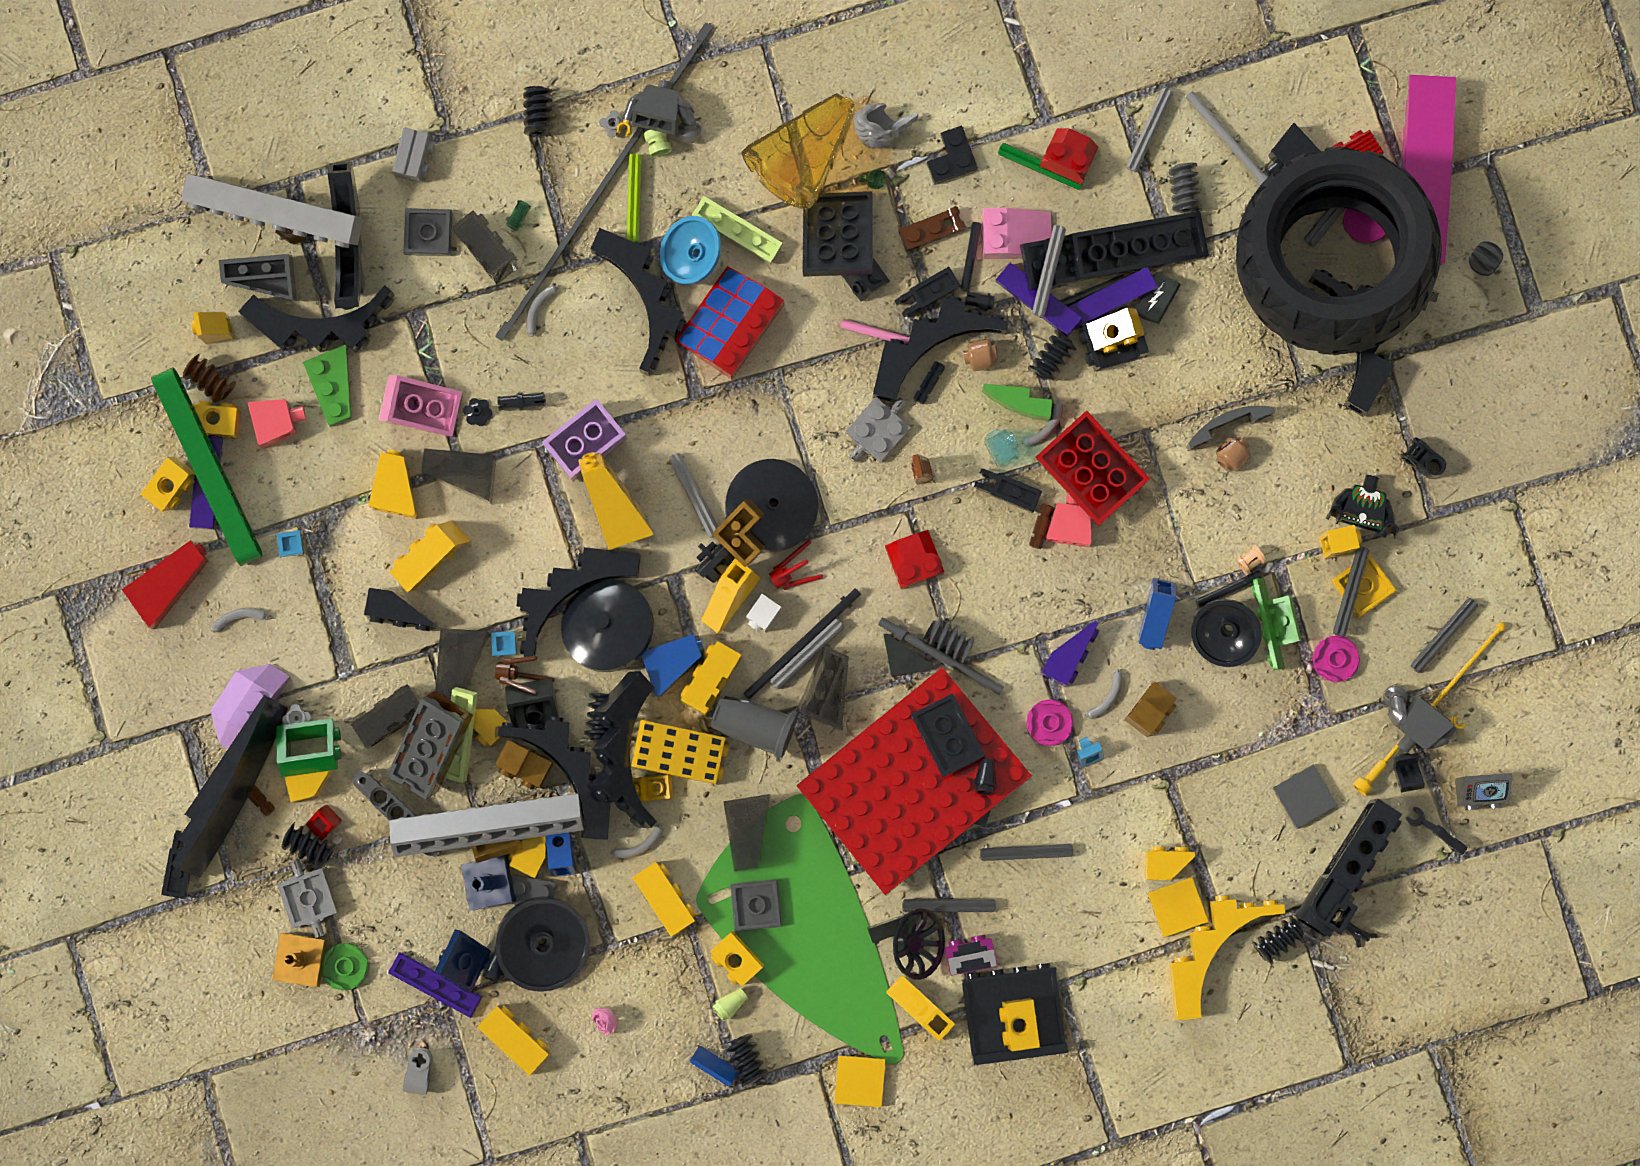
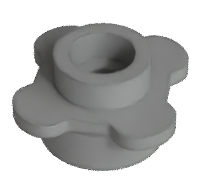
M612 110L610 115L600 119L599 125L605 128L608 137L613 138L618 134L617 126L623 120L619 117L618 111Z

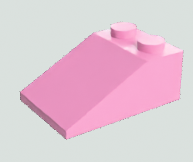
M983 208V259H1022L1021 244L1051 238V212L1016 208Z
M398 375L388 376L379 421L452 437L462 391Z

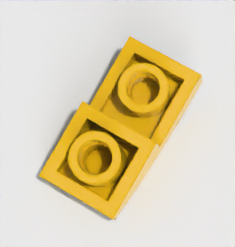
M670 775L633 778L634 786L641 802L673 799L672 777Z

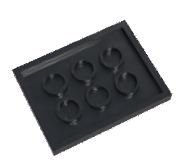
M872 191L803 194V277L873 274Z

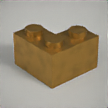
M748 498L725 519L712 535L746 567L766 548L750 532L765 514Z
M1154 681L1124 720L1146 737L1151 734L1155 735L1165 724L1163 718L1165 716L1169 717L1177 705L1174 702L1177 698Z
M507 740L495 766L499 767L498 773L512 780L514 776H517L523 780L522 785L534 790L535 786L541 789L553 763Z

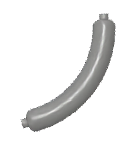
M551 285L547 287L531 304L527 315V333L531 337H534L536 333V317L541 305L557 292L558 286Z
M1060 401L1054 404L1053 413L1047 425L1035 435L1024 438L1022 445L1031 446L1046 439L1055 430L1063 410V405Z
M253 608L233 610L216 620L212 625L211 631L213 633L215 631L219 632L226 624L239 618L249 617L264 620L268 619L269 616H267L265 611Z
M1115 669L1113 673L1112 687L1108 696L1101 704L1088 710L1087 714H1085L1086 718L1093 719L1098 717L1113 705L1122 685V673L1119 672V669Z
M662 825L655 826L650 836L641 844L627 849H614L610 854L614 858H630L644 853L660 838L663 832Z

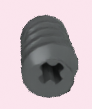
M1181 163L1169 169V175L1173 176L1169 181L1170 184L1174 185L1170 189L1171 193L1175 194L1171 198V201L1176 203L1172 206L1174 212L1190 213L1202 209L1195 207V204L1200 203L1201 199L1194 198V195L1199 194L1200 190L1193 189V186L1198 185L1199 181L1192 180V177L1197 176L1198 172L1191 171V168L1196 167L1197 163Z
M942 617L935 621L933 620L922 640L930 637L929 645L938 642V650L945 646L946 655L954 651L953 659L956 660L962 656V664L973 647L975 637L972 636L965 640L967 632L964 631L957 635V626L949 630L950 622L942 626Z

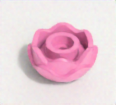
M597 1008L593 1011L592 1021L597 1023L598 1031L605 1033L606 1036L611 1033L613 1034L618 1024L614 1013L608 1008Z

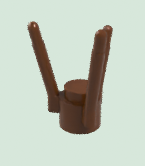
M537 656L513 659L503 658V662L499 661L495 668V678L499 680L500 684H507L532 694H537V690L512 680H516L517 677L533 680L551 678L552 682L555 680L553 677L518 672V667L514 666L515 663L535 661L538 659Z

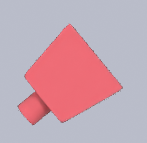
M286 399L248 403L257 442L262 449L295 435L297 432L294 423L307 420L304 407L291 409Z
M1067 493L1066 504L1057 503L1045 541L1089 547L1091 545L1090 517Z

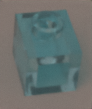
M996 429L986 435L988 439L985 440L984 444L997 467L1018 457L1019 451L1016 448L1018 442L1012 432L1008 434L1006 429L1001 432L999 429Z

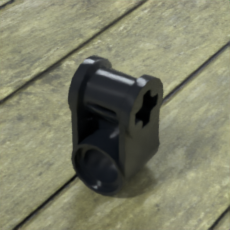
M1414 437L1412 440L1413 444L1406 452H1402L1400 457L1429 479L1438 478L1446 469L1445 459L1432 450L1424 441ZM1429 463H1437L1439 465V472L1431 471Z

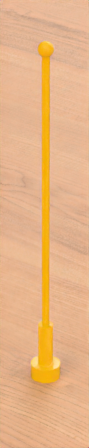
M1503 622L1497 624V629L1431 704L1434 708L1499 632L1506 629V625ZM1396 744L1383 760L1380 759L1364 779L1358 777L1352 784L1353 787L1367 797L1373 790L1370 785L1388 766L1386 763L1400 747Z

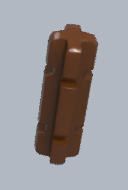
M1042 504L1039 513L1041 514L1037 516L1032 532L1034 537L1031 536L1029 546L1032 548L1041 549L1043 547L1044 540L1042 539L1046 537L1051 521L1049 516L1052 517L1054 507L1051 505Z
M256 785L252 786L248 798L257 808L260 807V811L265 816H269L275 810L274 805L270 801L267 802V798Z

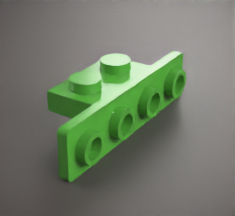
M1264 578L1253 579L1252 592L1259 604L1257 614L1260 621L1263 622V639L1268 644L1270 652L1268 653V661L1274 671L1283 670L1285 665L1280 646L1302 641L1292 596L1269 600Z

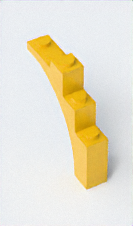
M1229 895L1215 896L1216 901L1210 902L1213 930H1209V926L1195 927V932H1189L1192 961H1189V956L1176 957L1175 962L1169 963L1175 1020L1202 1018L1201 991L1204 976L1214 954L1222 943L1237 929L1260 916L1285 914L1284 904H1278L1277 900L1263 901L1264 906L1254 907V902L1240 903V908H1237L1236 899L1230 900Z

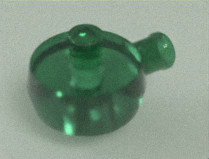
M874 169L867 173V175L860 174L858 180L859 182H866L870 189H880L886 185L887 176L884 171Z

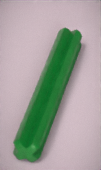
M1006 143L1001 144L998 151L1000 156L1077 190L1082 188L1081 184L1040 167L1042 159Z

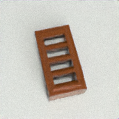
M919 454L913 455L911 467L915 483L921 484L932 481L933 474L929 459Z

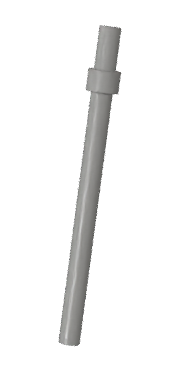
M1193 91L1190 92L1186 98L1257 179L1255 182L1260 186L1269 175L1260 170Z

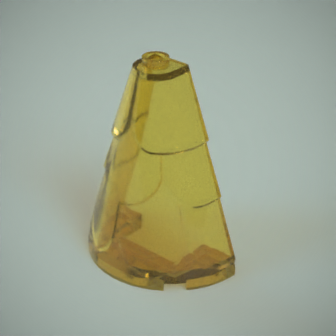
M835 93L804 110L801 115L778 126L774 131L747 145L741 152L745 164L751 172L756 171L758 173V177H760L759 182L777 198L796 208L803 209L805 206L808 209L811 208L821 196L829 172L833 169L839 149L844 145L853 120V114L856 112L854 102L848 97Z

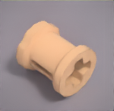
M1256 545L1251 547L1252 550L1244 556L1235 558L1238 566L1246 575H1249L1250 570L1260 563L1264 564L1267 562L1265 556Z

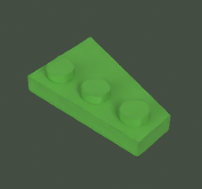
M346 344L303 362L330 427L352 418Z

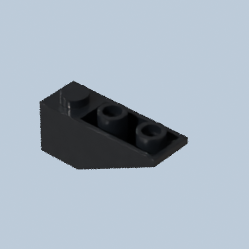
M375 588L368 589L364 616L370 618L369 622L383 624L384 620L392 621L393 626L406 628L407 624L416 625V630L428 632L430 628L436 629L437 625L394 592Z

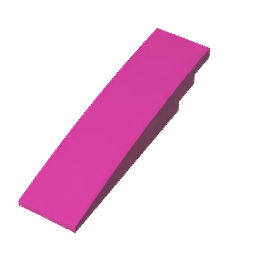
M1410 74L1408 77V99L1405 107V125L1403 126L1402 167L1415 178L1433 206L1441 232L1442 254L1440 264H1444L1451 190L1456 77Z

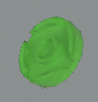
M350 943L337 944L329 948L325 953L322 971L323 978L332 988L351 990L359 986L366 979L369 970L368 959L364 951L356 945Z

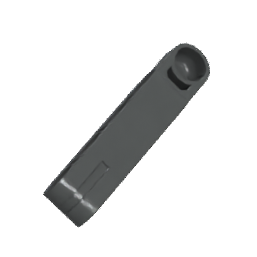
M359 770L354 774L352 778L354 786L388 820H396L392 814L396 807H401L404 810L403 817L405 818L417 817L390 789L383 787L372 775ZM364 778H366L365 784L362 782ZM379 791H385L387 794V800L382 804L376 801V794ZM435 851L432 853L428 852L424 854L427 856L435 857L440 855L442 851Z

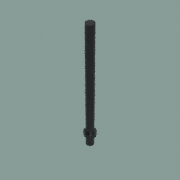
M854 588L846 597L842 596L840 598L841 601L743 694L750 700L847 608L850 609L853 606L852 603L862 594Z

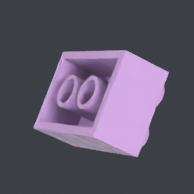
M595 399L542 441V443L572 482H574L582 475L578 460L582 459L583 455L595 452V454L601 453L605 457L623 443L627 436L598 399Z

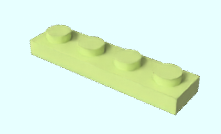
M703 196L692 216H699L709 220L717 228L719 234L769 264L772 263L783 245L779 240Z
M456 687L452 689L451 701L473 714V717L445 778L464 783L467 781L478 693Z

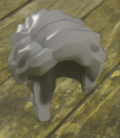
M885 103L868 104L861 111L853 114L854 131L856 132L857 139L864 146L872 149H882L884 146L892 144V141L899 137L900 133L905 132L907 127L918 121V113L915 112L911 116L893 121L884 111L886 108Z

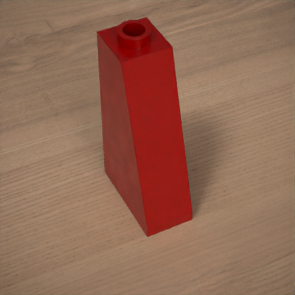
M192 540L188 541L122 589L149 628L155 629L209 562L205 557L208 553L200 542L196 544Z

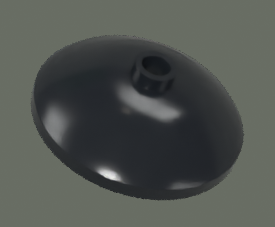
M1219 599L1207 603L1198 611L1192 623L1191 636L1196 650L1204 659L1218 666L1234 667L1244 664L1255 655L1261 643L1262 630L1257 616L1249 607L1235 600ZM1231 625L1233 630L1229 631L1225 626Z

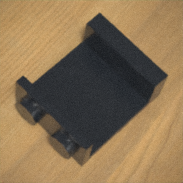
M1087 323L1082 324L1081 331L1078 332L1081 344H1085L1088 353H1085L1087 364L1089 367H1093L1094 372L1146 357L1149 353L1144 335L1138 337V342L1126 346L1123 343L1117 346V350L1104 353V351L1094 350ZM1117 326L1114 328L1113 331L1115 337H1117L1119 334V329Z

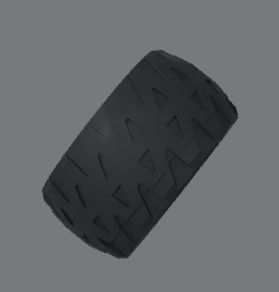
M1328 147L1322 152L1304 153L1293 158L1283 167L1274 171L1256 190L1246 206L1239 225L1236 244L1237 274L1246 300L1255 314L1266 327L1278 334L1286 342L1305 350L1318 351L1320 354L1339 355L1356 351L1361 352L1379 346L1399 334L1423 310L1431 296L1440 268L1442 254L1441 232L1430 200L1415 178L1403 167L1399 168L1385 156L1373 151L1366 150V153L1348 147ZM1332 207L1352 209L1367 215L1385 231L1393 247L1395 265L1383 281L1364 293L1348 297H1332L1319 294L1301 284L1285 264L1281 252V242L1288 230L1305 215L1320 209Z

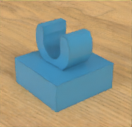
M300 530L277 533L279 556L281 558L304 554Z
M515 631L491 633L493 657L517 655Z
M1088 737L1079 740L1082 750L1077 751L1082 768L1104 758L1099 742L1092 745Z

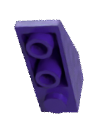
M1092 622L1050 654L1040 675L1063 687H1066L1068 683L1073 684L1078 675V671L1075 670L1078 663L1083 664L1089 653L1086 650L1089 641L1094 643L1100 631L1096 629L1099 623Z

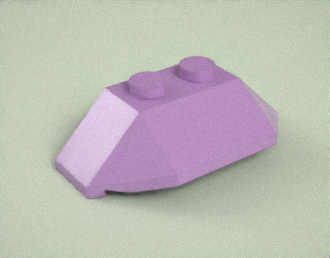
M271 664L236 671L211 709L219 744L228 749L262 697L266 695L276 700L290 676Z

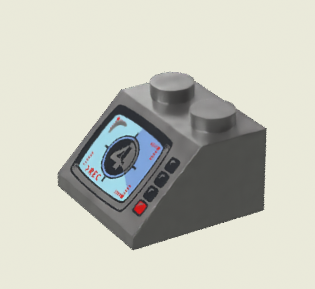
M1512 773L1455 778L1457 807L1465 806V811L1479 810V805L1488 804V809L1503 808L1502 803L1510 801Z

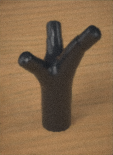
M1351 922L1345 928L1354 937L1357 948L1361 947L1360 939L1368 942L1370 938L1378 937L1377 934L1359 929Z

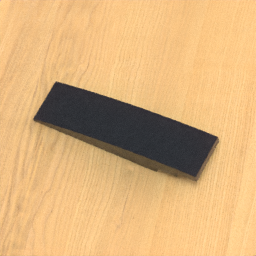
M1201 212L1184 213L1065 235L1052 286L1208 257L1209 253ZM1050 238L1020 245L1028 290L1038 289Z
M266 695L262 697L184 814L191 820L178 838L185 845L173 861L172 865L201 878L244 806L248 794L252 790V786H254L277 737L276 726L282 725L283 716L286 715L288 710L287 707Z

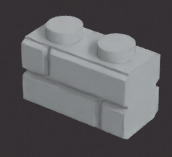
M403 128L392 169L394 176L415 182H421L422 176H427L429 170V163H426L428 154H433L435 142L432 141L429 133Z

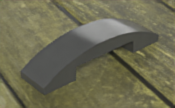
M1247 406L1221 414L1204 425L1193 436L1186 446L1187 451L1208 443L1212 439L1210 431L1245 416H1248L1251 424L1273 415L1275 409L1270 406Z

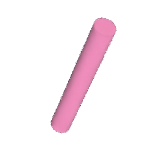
M843 319L841 324L843 329L887 341L899 339L904 341V345H908L910 337L845 319Z

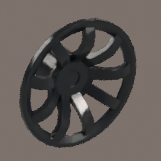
M918 908L911 910L900 920L894 934L893 955L896 965L902 974L914 980L927 978L937 969L942 960L945 947L942 923L928 909ZM921 914V921L916 926L913 916ZM928 916L933 921V924L928 929L923 930ZM908 921L910 925L909 931L902 932L903 925ZM936 930L938 931L939 940H924L925 937L931 935ZM924 946L939 947L936 958L923 949ZM907 955L908 964L905 968L902 965L900 958ZM920 955L928 959L932 964L926 971L925 964ZM914 960L919 967L918 974L911 973L914 967Z

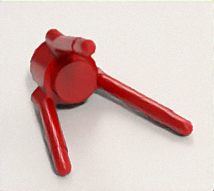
M811 540L806 541L780 564L774 566V571L768 573L776 589L783 587L786 590L792 586L823 578V575L820 574L789 582L792 579L790 574L808 564V560H804L789 569L784 567L811 544Z

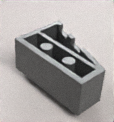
M281 254L219 260L222 284L297 301L293 255Z

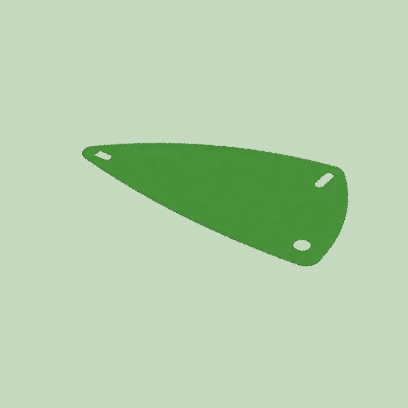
M794 795L758 816L728 844L705 877L696 897L697 906L722 940L732 931L742 939L765 965L755 976L791 1008L844 1043L874 1058L885 1059L887 1064H896L903 1057V1046L892 999L886 993L889 987L880 957L867 929L869 927L867 919L842 859L818 812L804 795ZM790 816H797L801 820V828L796 832L788 831L785 826V821ZM777 879L782 927L735 931L732 897L730 896L711 904L708 902V896L725 888L731 889L730 884ZM735 954L737 958L742 962L741 957L738 954ZM883 1035L888 1037L893 1048L885 1053L879 1041Z

